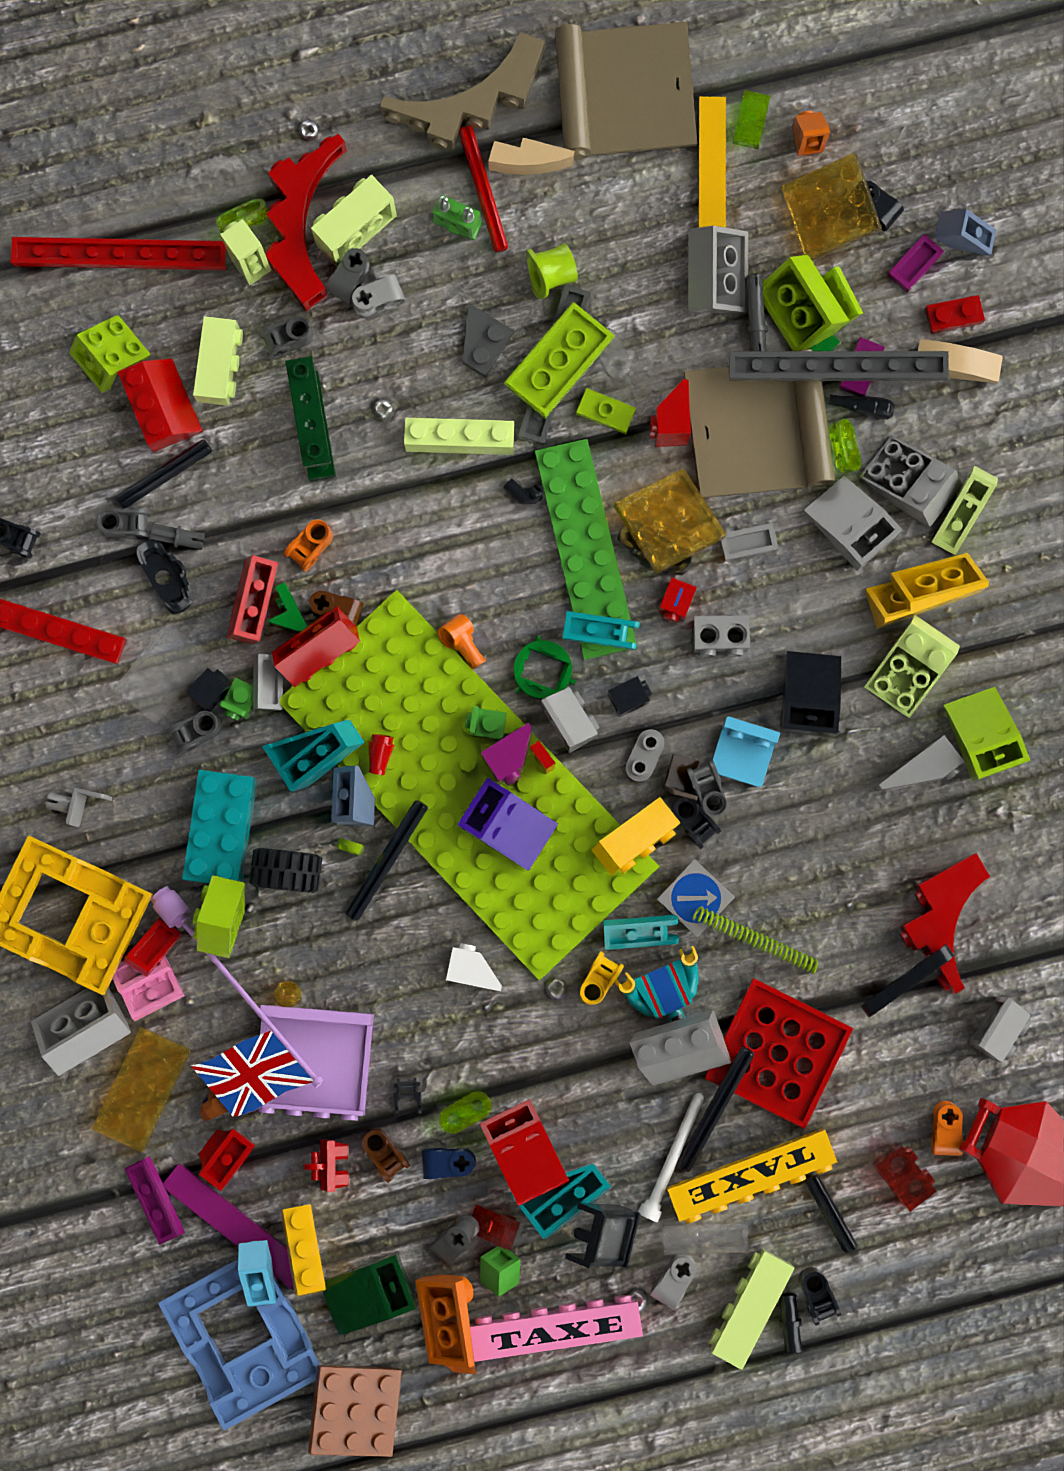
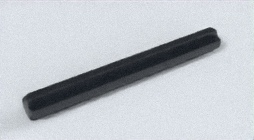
M415 800L345 912L352 920H359L427 811L428 806L425 803Z
M741 1047L677 1162V1166L683 1171L690 1172L754 1058L752 1050Z

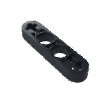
M947 944L943 945L872 996L860 1007L868 1018L873 1016L955 956Z

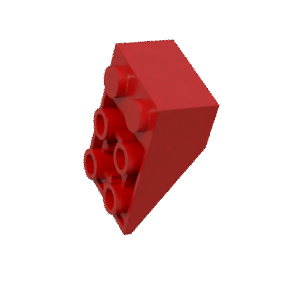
M530 1099L479 1123L518 1206L569 1181Z

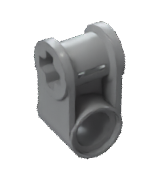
M394 274L386 275L374 282L360 286L355 289L352 295L354 311L361 317H370L384 310L396 308L406 301L397 277ZM365 298L366 301H369V304L364 305L360 299Z
M686 1253L676 1254L655 1282L649 1295L670 1309L675 1310L696 1274L693 1258ZM687 1262L689 1271H682L681 1274L678 1273L677 1264L683 1265Z

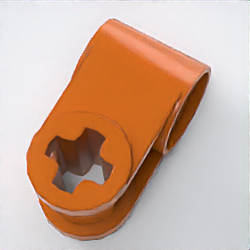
M318 519L312 520L298 537L288 545L283 555L286 558L291 557L297 562L303 572L308 571L315 564L320 554L331 543L333 539L332 530L326 522ZM319 527L325 528L326 534L322 539H313L315 529ZM298 551H300V552H301L302 554H304L306 557H305V558L302 557V556L298 553Z
M940 1101L933 1109L932 1155L962 1156L963 1152L958 1150L961 1142H963V1115L961 1110L950 1101ZM949 1109L954 1114L949 1116L947 1121L942 1117V1114H946Z

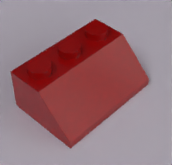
M172 358L142 361L118 371L145 440L153 453L203 432Z

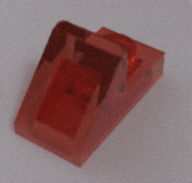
M476 1204L472 1215L479 1224V1232L476 1236L501 1248L511 1250L520 1222L516 1221L514 1216Z

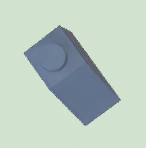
M967 209L943 211L939 214L935 238L950 248L982 255H991L996 229Z
M359 766L334 768L331 822L348 827L374 825L375 797Z

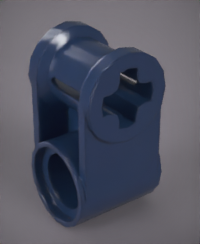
M430 1148L422 1150L423 1179L463 1177L471 1173L476 1165L475 1154L467 1148ZM461 1155L464 1156L466 1161L470 1162L466 1165L465 1169H461V1164H456Z

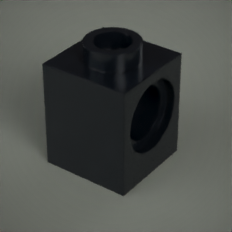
M207 668L185 692L206 711L211 712L228 694L230 687L226 683L229 679L218 669L212 672Z
M638 676L608 690L607 693L619 718L649 704L650 699L648 696L652 695L646 681L641 682Z

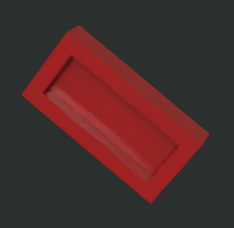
M540 741L530 746V753L546 774L555 769V761Z
M158 918L125 957V962L148 977L180 939L181 933L173 927L169 928L161 918Z

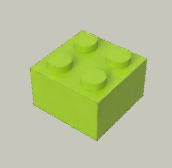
M212 875L209 886L204 885L202 890V907L196 908L193 924L196 926L193 939L197 940V951L230 958L245 912V883Z

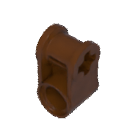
M322 590L312 594L309 601L310 610L314 616L320 618L338 606L355 626H357L364 604L356 599ZM322 598L326 599V604L329 607H323L322 611L318 610L315 602H320Z
M372 1128L367 1131L362 1141L364 1151L373 1161L374 1166L383 1179L389 1183L392 1181V1176L404 1167L408 1169L411 1165L383 1129ZM372 1135H379L383 1139V1146L378 1149L371 1148L368 1144V1138Z

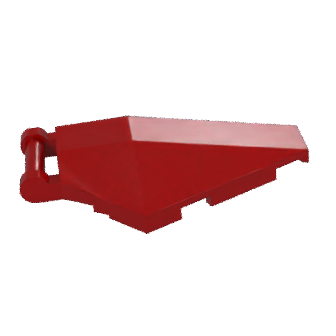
M980 1098L977 1105L979 1110L965 1142H961L958 1150L977 1159L1000 1204L1064 1207V1120L1047 1101L1001 1108L987 1099ZM989 1113L993 1114L995 1117L982 1148L979 1150L975 1146Z

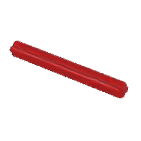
M472 126L462 127L459 129V135L493 249L496 253H500L508 249V244Z

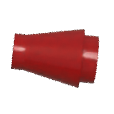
M372 734L371 740H368L369 773L385 775L388 762L395 747V744H393L394 737Z

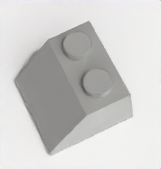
M570 687L541 700V708L569 753L598 736L596 730L599 728L593 715L587 716L582 706L585 705V702L579 692L575 691L573 693Z
M996 997L968 1044L996 1062L1002 1063L1004 1059L1009 1060L1016 1049V1046L1013 1044L1017 1037H1022L1030 1026L1028 1019L1031 1015L1012 999Z

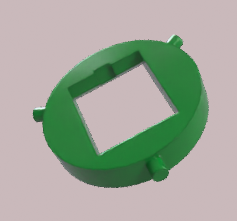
M536 636V641L526 645L515 659L514 677L518 687L514 690L517 694L523 691L532 698L543 700L566 689L569 684L575 685L576 680L571 679L572 663L568 653L560 645L551 641L541 640V636ZM531 650L565 663L555 690L521 677L525 668L524 663L528 660Z

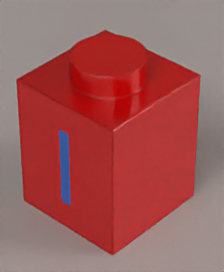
M671 577L658 612L663 613L662 617L671 622L684 621L697 587Z

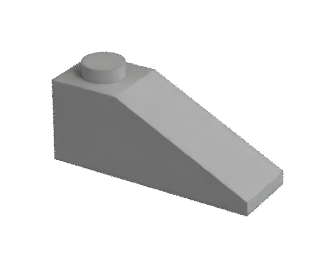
M943 735L875 788L877 791H884L938 781L944 777L949 780L961 771L958 766L965 761L945 735Z

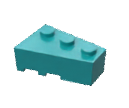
M346 720L262 747L290 792L312 785L365 742L351 720Z
M594 1163L567 1172L568 1182L519 1206L543 1239H548L583 1211L577 1208L578 1203H594L613 1188Z

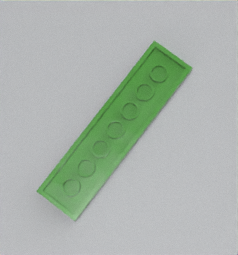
M588 439L535 450L572 612L631 620ZM628 627L626 642L636 644L633 628ZM580 642L584 661L629 650Z

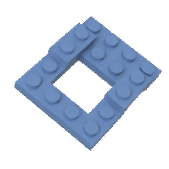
M238 1259L158 1303L184 1355L195 1367L205 1386L210 1406L223 1431L315 1381L317 1365H321L312 1349L313 1345L289 1298L285 1297L275 1276L276 1303L256 1306L272 1338L225 1362L213 1337L210 1338L198 1313L243 1289L238 1273Z

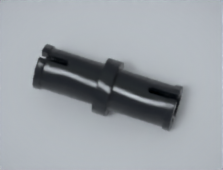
M783 1293L779 1298L782 1318L779 1321L780 1328H783L784 1350L788 1354L803 1351L800 1335L802 1319L798 1318L797 1295L795 1293Z

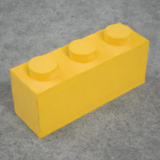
M659 797L600 840L594 846L592 852L611 876L618 871L624 874L636 865L633 860L638 856H641L643 859L656 850L654 845L657 842L661 841L664 844L676 835L674 829L680 824V821L661 797Z
M311 1204L283 1209L281 1211V1219L295 1297L323 1292L326 1290Z

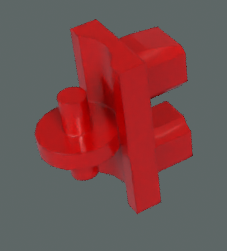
M320 1139V1162L319 1152H311V1162L303 1163V1170H311V1180H320L321 1191L336 1192L335 1188L349 1185L348 1170H335V1160L348 1159V1144L338 1143L330 1139Z

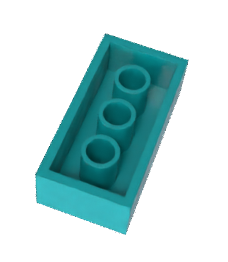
M198 770L182 880L210 884L213 875L243 882L257 787L256 778Z

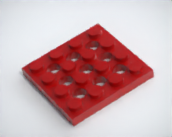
M752 978L724 1036L732 1062L707 1070L704 1078L720 1086L740 1048L746 1047L754 1052V1058L734 1093L806 1129L854 1028ZM764 1007L770 1008L774 1013L773 1020L767 1024L762 1023L758 1018L759 1011ZM788 1020L796 1021L799 1026V1030L794 1036L786 1035L783 1030V1026ZM752 1032L758 1033L762 1039L761 1045L755 1049H751L746 1044V1038ZM815 1032L820 1033L824 1039L823 1045L818 1049H813L808 1042L809 1036ZM776 1045H782L786 1049L787 1054L782 1061H775L771 1056V1050ZM805 1057L810 1060L812 1066L808 1073L801 1074L796 1068V1063L800 1058ZM764 1070H770L774 1074V1082L770 1086H763L759 1082V1075ZM789 1083H795L799 1087V1094L794 1099H788L784 1094V1088Z

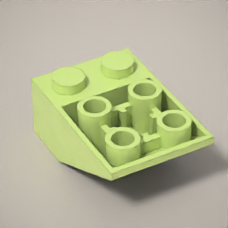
M915 615L864 687L910 718L955 658L960 646Z

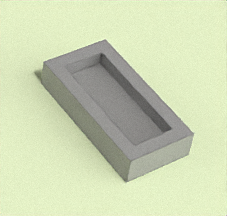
M773 523L719 534L725 562L778 551Z
M254 655L253 709L283 710V707L280 705V697L283 695V675L274 667L273 655Z

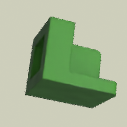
M500 1244L480 1257V1282L496 1296L503 1295L519 1284L520 1258L505 1246Z

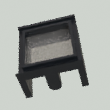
M578 1203L577 1208L593 1214L594 1220L591 1230L577 1227L574 1230V1237L588 1243L586 1252L566 1253L565 1259L586 1268H590V1266L627 1268L641 1213L615 1204Z

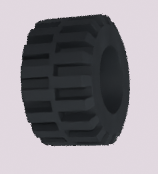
M254 849L249 884L262 888L306 893L317 892L319 890L322 857L317 854L287 850Z

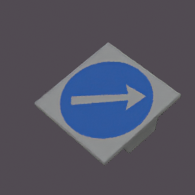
M694 859L657 900L673 915L678 916V920L698 937L708 927L707 924L711 914L703 925L702 922L706 912L703 914L701 921L698 922L701 909L696 915V919H692L696 910L703 906L709 912L713 911L714 914L718 913L719 915L735 896Z

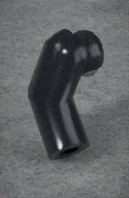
M513 478L503 487L522 505L536 504L543 499L544 495L542 486L534 484L533 487L522 488Z

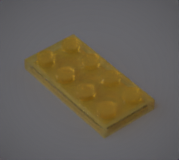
M140 1027L92 1130L143 1153L192 1049L147 1028Z

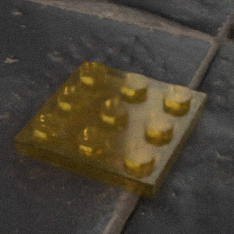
M851 153L781 186L803 254L808 255L812 261L882 230L858 156L855 153Z
M684 468L616 502L614 505V509L656 574L725 539L727 535Z

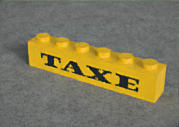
M821 1128L667 1186L666 1189L679 1222L685 1220V1223L689 1224L701 1219L700 1214L711 1210L712 1214L726 1210L728 1208L727 1204L737 1200L738 1204H742L754 1199L753 1194L764 1191V1194L777 1191L780 1189L779 1184L790 1181V1184H795L805 1180V1174L816 1171L817 1174L827 1172L833 1169L831 1164L837 1163V1159L826 1130Z

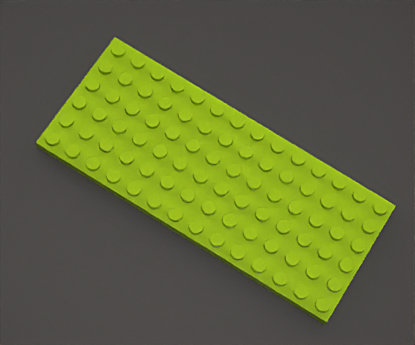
M396 590L357 626L360 642L357 643L354 649L344 652L330 666L323 667L313 674L312 678L307 682H302L296 687L292 686L280 697V705L306 732L330 724L351 720L365 743L337 764L338 767L359 766L375 797V806L396 828H398L415 800H419L428 806L427 811L408 841L540 981L660 866L649 855L644 859L638 856L633 860L636 865L626 873L622 874L621 871H618L613 876L610 875L592 852V849L600 840L621 825L541 742L556 763L555 769L548 774L543 771L530 753V746L540 741L533 733L531 734L524 769L520 773L521 778L509 786L505 783L500 785L558 823L530 870H526L458 827L457 824L487 777L498 784L484 762L481 752L500 740L470 736V729L465 728L467 712L472 713L473 706H477L479 709L506 712L503 738L525 724L453 648L450 649L443 645L437 631ZM372 734L394 737L393 744H395V747L388 762L385 775L369 773L368 740H371Z

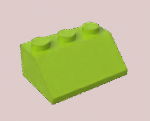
M808 255L789 257L763 281L764 306L792 351L809 349L834 335L849 322L848 317ZM822 323V326L815 333H813L807 340L803 342V340Z

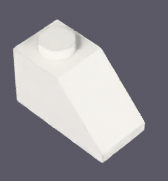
M460 943L459 948L453 947L446 980L501 991V983L482 954L475 952L476 946Z

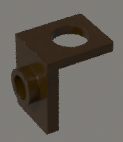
M672 754L663 789L675 795L697 800L698 796L691 793L692 783L687 769L691 768L694 770L698 768L699 761Z

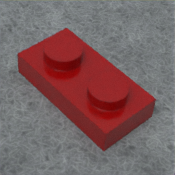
M979 295L935 303L925 307L931 334L983 324L985 321Z

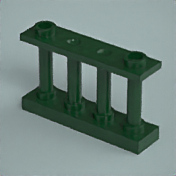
M313 357L286 360L303 468H307L310 482L336 477L324 401L319 373L315 371Z

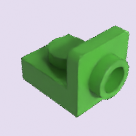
M235 678L225 700H221L219 704L221 708L225 709L223 714L236 721L240 717L247 720L253 708V686Z
M473 706L472 713L467 712L465 728L470 729V736L501 740L504 735L507 713L479 709V707Z

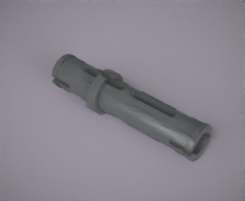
M755 274L746 276L749 326L746 329L747 334L750 335V351H766L765 333L768 332V326L765 325L763 275L757 274V277H755Z

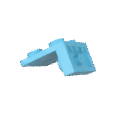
M727 716L713 757L718 774L756 787H762L774 746L778 743L780 732Z

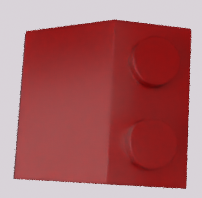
M683 379L657 406L655 416H651L649 434L650 439H655V447L688 445L691 434L689 379Z

